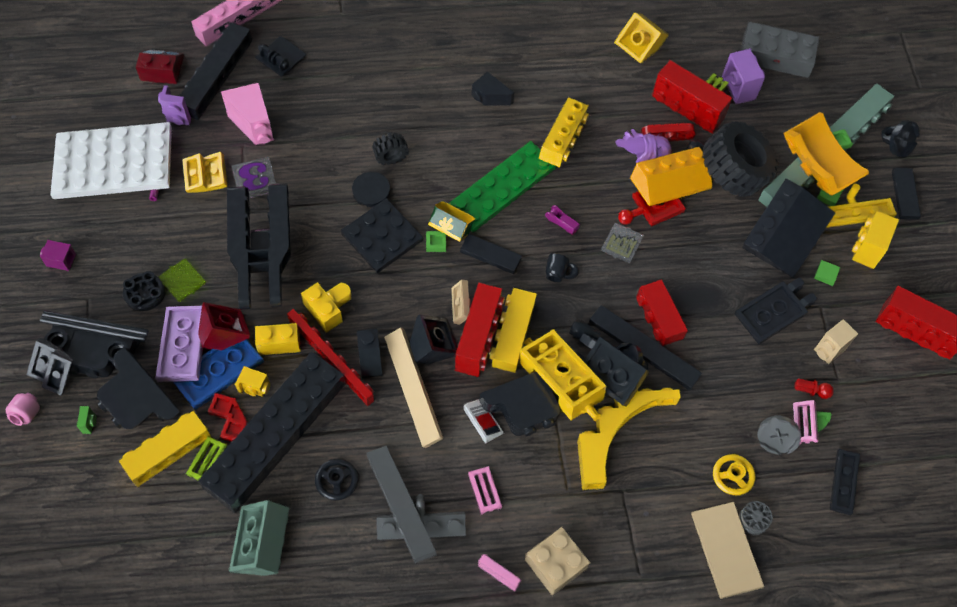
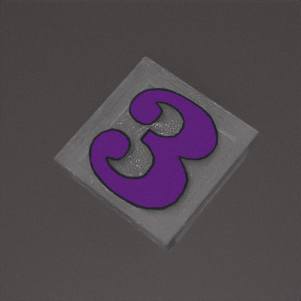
M269 157L231 165L236 186L248 187L249 198L268 194L269 184H276Z

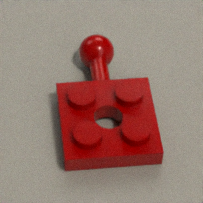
M637 191L633 193L632 198L638 208L631 211L627 209L620 211L618 220L621 224L628 225L633 221L634 217L643 214L652 227L684 213L685 207L679 198L663 202L661 206H649L641 193Z

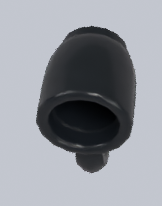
M553 253L549 255L547 260L546 278L552 282H561L563 278L574 279L579 274V268L577 265L569 263L568 257ZM568 266L571 267V273L569 275H565Z

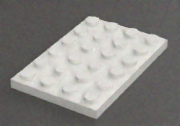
M170 122L56 133L51 197L53 199L170 188L172 132Z

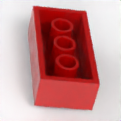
M671 60L658 73L652 97L657 101L662 102L673 111L680 113L712 134L724 121L732 101V97Z
M478 282L456 351L455 371L479 377L480 371H485L487 355L490 353L493 344V335H496L498 319L501 318L505 297H502V288Z
M897 286L883 304L875 322L881 324L886 329L900 334L903 338L910 339L921 347L928 348L939 356L950 360L957 353V315Z

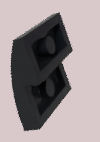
M39 338L35 342L26 375L42 381L43 388L62 395L73 359L56 345L43 338Z

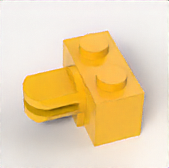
M317 282L303 291L301 296L305 307L327 333L343 322L339 307L351 300V290L347 284L339 283L325 292Z

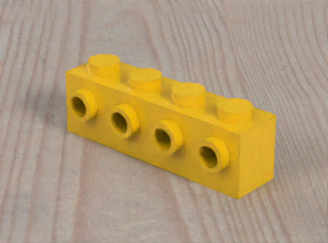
M568 97L542 146L539 156L540 160L560 167L563 161H567L570 154L569 148L573 149L577 140L575 136L580 135L583 128L581 124H586L589 114L586 113L589 105Z

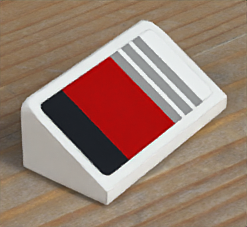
M479 400L464 405L465 413L485 444L503 434L502 429L491 412L485 411Z

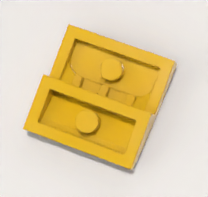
M221 152L206 157L197 154L183 159L185 191L187 193L207 192L228 187L225 160Z

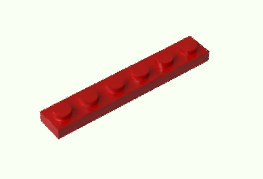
M294 309L288 312L289 323H297L302 337L327 363L344 374L346 384L367 406L374 402V391L368 383H362L357 371L348 368L343 356L340 354L337 356L333 352V346L327 340L324 342L320 338L321 334L314 326L311 328L307 324L308 320L302 313L298 314Z

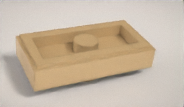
M460 280L451 288L453 322L458 325L467 320L470 311L467 280Z

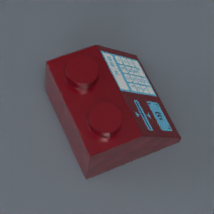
M157 50L140 52L136 64L140 80L177 84L184 53Z

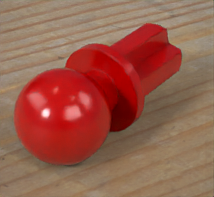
M799 378L795 382V390L810 393V396H814L817 393L820 398L829 399L834 393L833 387L828 383L818 385L817 380L812 382Z

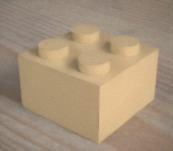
M562 527L530 550L525 558V561L552 596L584 572L590 564Z

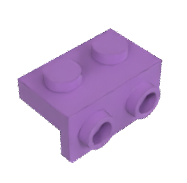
M164 85L162 92L159 93L158 101L161 103L162 112L165 114L167 122L177 125H190L191 117L184 97L171 95L169 87Z

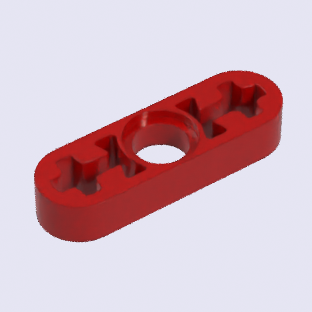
M691 123L648 125L641 129V134L663 136L668 141L692 139L695 136V129Z

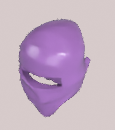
M634 129L631 130L632 134L626 131L623 139H618L615 142L617 146L624 147L627 151L636 154V164L669 155L672 151L671 144L665 137L652 134L643 135Z

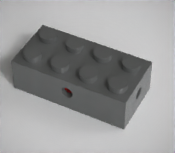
M748 22L743 36L741 51L751 49L753 55L757 58L759 66L762 68L809 78L815 65L819 37Z

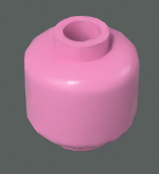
M30 393L15 395L6 407L8 420L16 425L29 424L40 410L37 398Z

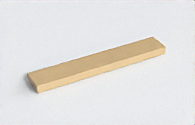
M399 328L384 338L422 447L427 448L444 438L417 363L414 360L405 330Z

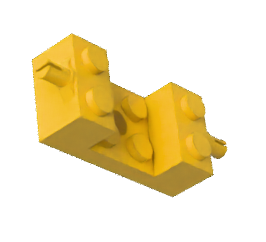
M554 329L535 341L530 337L524 341L526 346L520 352V364L529 374L537 372L559 396L558 404L567 417L573 420L583 413H588L594 421L599 419L601 414L594 406L604 400L606 385ZM559 367H565L568 369V371L562 373L559 372L557 369Z

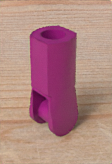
M555 205L551 207L550 212L545 214L549 221L557 224L571 235H574L580 227L578 222L566 215Z

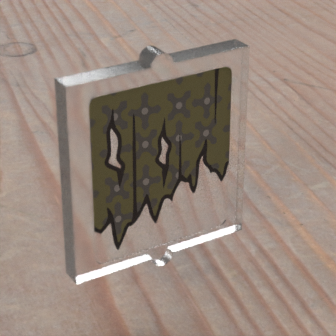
M614 223L601 251L614 256L615 259L619 258L631 263L644 235L631 230L630 227L626 228Z

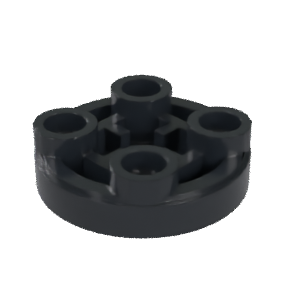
M151 271L136 274L123 282L124 300L130 308L136 311L152 310L164 298V285L160 278Z

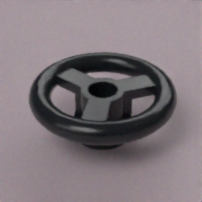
M332 459L323 463L315 475L317 491L324 498L333 501L349 497L358 484V474L355 467L343 459ZM334 465H340L346 468L345 470H342L339 467H332L328 470V472L325 471L327 468ZM351 475L352 481L349 488L341 493L340 485L344 478ZM335 476L340 477L337 481H334L332 479ZM322 477L333 485L334 494L327 492L323 488L321 483Z

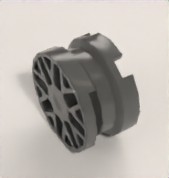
M759 501L748 503L739 515L743 529L750 535L764 533L773 520L770 508Z

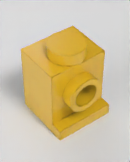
M245 366L235 383L239 393H242L244 390L245 393L251 396L259 395L262 397L268 393L271 385L267 374Z

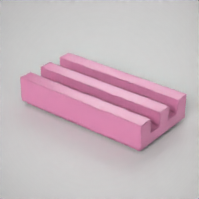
M811 400L793 403L794 422L798 424L800 430L799 407H803L804 437H801V442H818L816 402ZM808 406H810L812 436H809Z
M489 466L468 472L480 513L485 514V512H491L494 509H501L502 504ZM482 473H486L495 504L491 503ZM475 475L478 476L487 503L485 507L474 477Z
M482 555L478 566L513 591H516L521 581L520 578L488 556Z

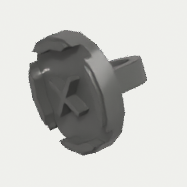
M774 415L760 423L757 437L761 447L767 452L775 455H781V453L786 452L789 454L798 448L801 442V430L792 419L781 415Z

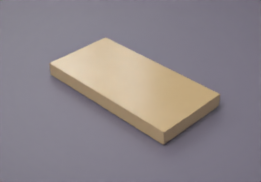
M734 502L692 512L691 515L720 599L763 588V582Z

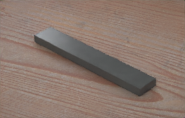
M387 446L367 452L368 461L414 562L417 563L435 556L436 550Z

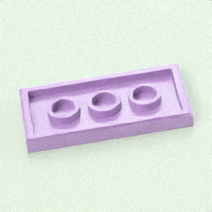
M202 306L166 307L155 376L157 382L199 381L203 347L198 331Z

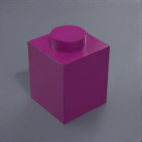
M47 240L40 252V258L47 267L66 271L70 270L76 256L70 244Z

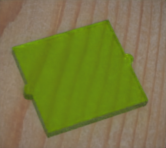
M186 258L176 265L170 266V269L158 276L178 302L190 294H194V291L206 284V281Z

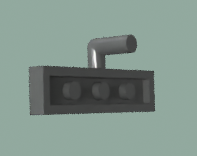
M419 494L416 496V510L429 537L466 536L465 512L425 513L424 495ZM393 515L377 516V540L404 539Z

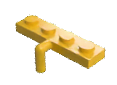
M853 184L846 196L848 204L829 206L835 212V215L827 227L866 222L868 216L872 217L876 210L891 217H895L897 213L891 198L857 203L855 196L860 189V185Z

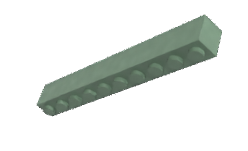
M875 84L830 127L831 132L845 129L854 144L859 139L860 133L865 134L870 128V124L872 122L875 124L880 119L882 112H888L892 107L891 101L894 96L880 85ZM798 157L763 190L759 201L768 207L786 178L803 188H808L815 179L812 175L808 177L800 166L802 161Z

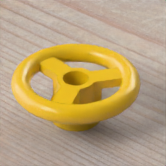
M729 454L721 457L715 463L713 478L716 485L723 492L735 496L743 495L750 491L755 483V470L752 464L744 457ZM735 461L726 472H719L725 462ZM746 468L749 473V480L747 484L742 479L746 474ZM732 471L737 472L738 476H735ZM721 479L735 481L740 489L727 487Z

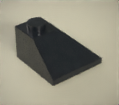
M421 314L417 316L409 344L415 362L431 364L455 357L457 345L448 319Z

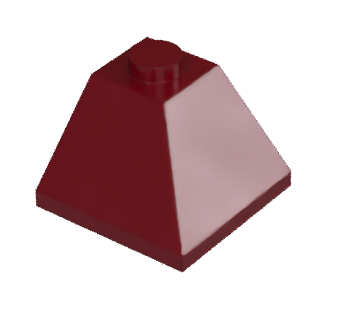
M203 302L198 331L202 347L224 350L250 337L240 309Z

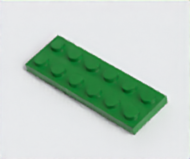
M530 141L448 204L475 218L471 227V231L474 233L556 169V166L540 160L541 150Z

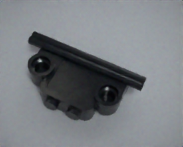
M46 310L43 311L40 318L41 323L53 325L51 331L45 335L44 339L62 349L73 359L70 374L77 375L78 373H83L91 378L108 377L111 375L115 367L113 365L114 355L123 347H126L134 355L140 341L145 342L149 332L148 329Z

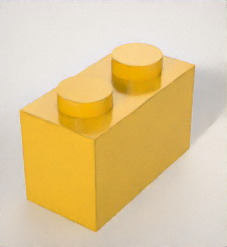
M297 323L255 326V342L258 353L260 355L300 352V333Z

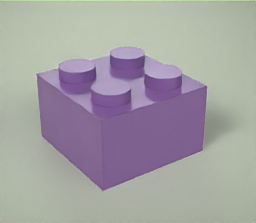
M751 49L729 55L722 77L724 81L729 82L727 87L735 103L739 104L757 98L765 79V73L760 68L757 58L753 55Z

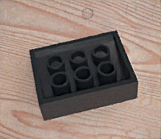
M786 178L745 240L743 249L794 278L835 215V212L803 187Z

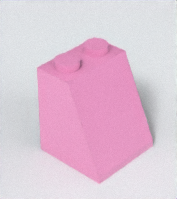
M259 83L221 91L228 117L255 145L274 141Z

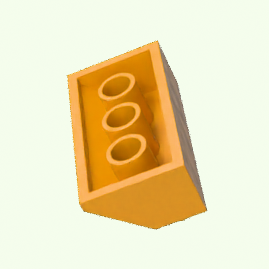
M700 147L638 162L630 177L649 206L712 188L711 176L708 173V168L704 165L705 159H703V151Z

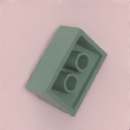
M268 500L241 507L229 572L262 576L278 574L289 507Z

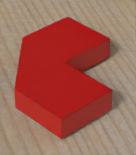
M215 393L208 409V414L227 419L220 438L232 442L248 423L235 398Z

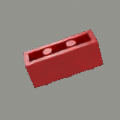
M662 279L641 286L636 299L639 306H642L645 311L646 321L651 323L655 339L659 340L662 346L684 339L688 330Z

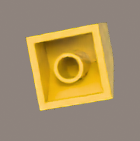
M635 12L615 40V43L639 63H642L660 48L668 34L643 14Z

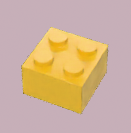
M877 210L872 217L868 216L864 226L861 227L857 235L859 239L852 248V252H854L852 260L874 269L887 252L899 219Z

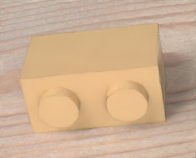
M843 319L824 335L814 350L822 360L830 364L849 347L858 333Z

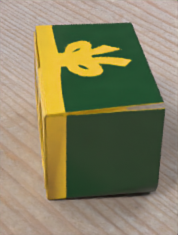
M439 202L434 207L428 225L460 242L469 234L475 218L446 202Z

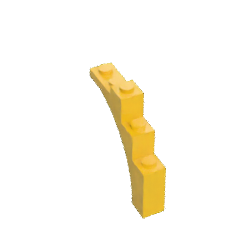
M663 388L657 391H652V389L637 390L627 407L614 399L615 408L604 406L598 409L601 417L596 420L597 433L585 431L579 434L577 440L582 490L604 489L606 484L605 466L608 448L621 427L646 409L654 406L677 405L680 399V390H673L672 388Z

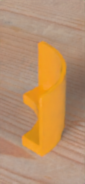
M821 112L784 133L792 154L797 153L802 161L801 168L808 177L812 175L818 181L817 186L830 195L838 193L869 174L868 169L856 163L843 150L832 134L824 114Z

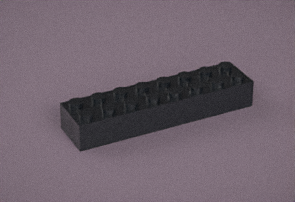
M311 351L201 476L198 482L202 489L236 514L345 386L344 374Z

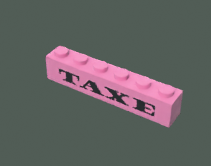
M226 0L192 21L195 35L207 46L221 37L223 30L228 27L230 22L242 25L281 0Z

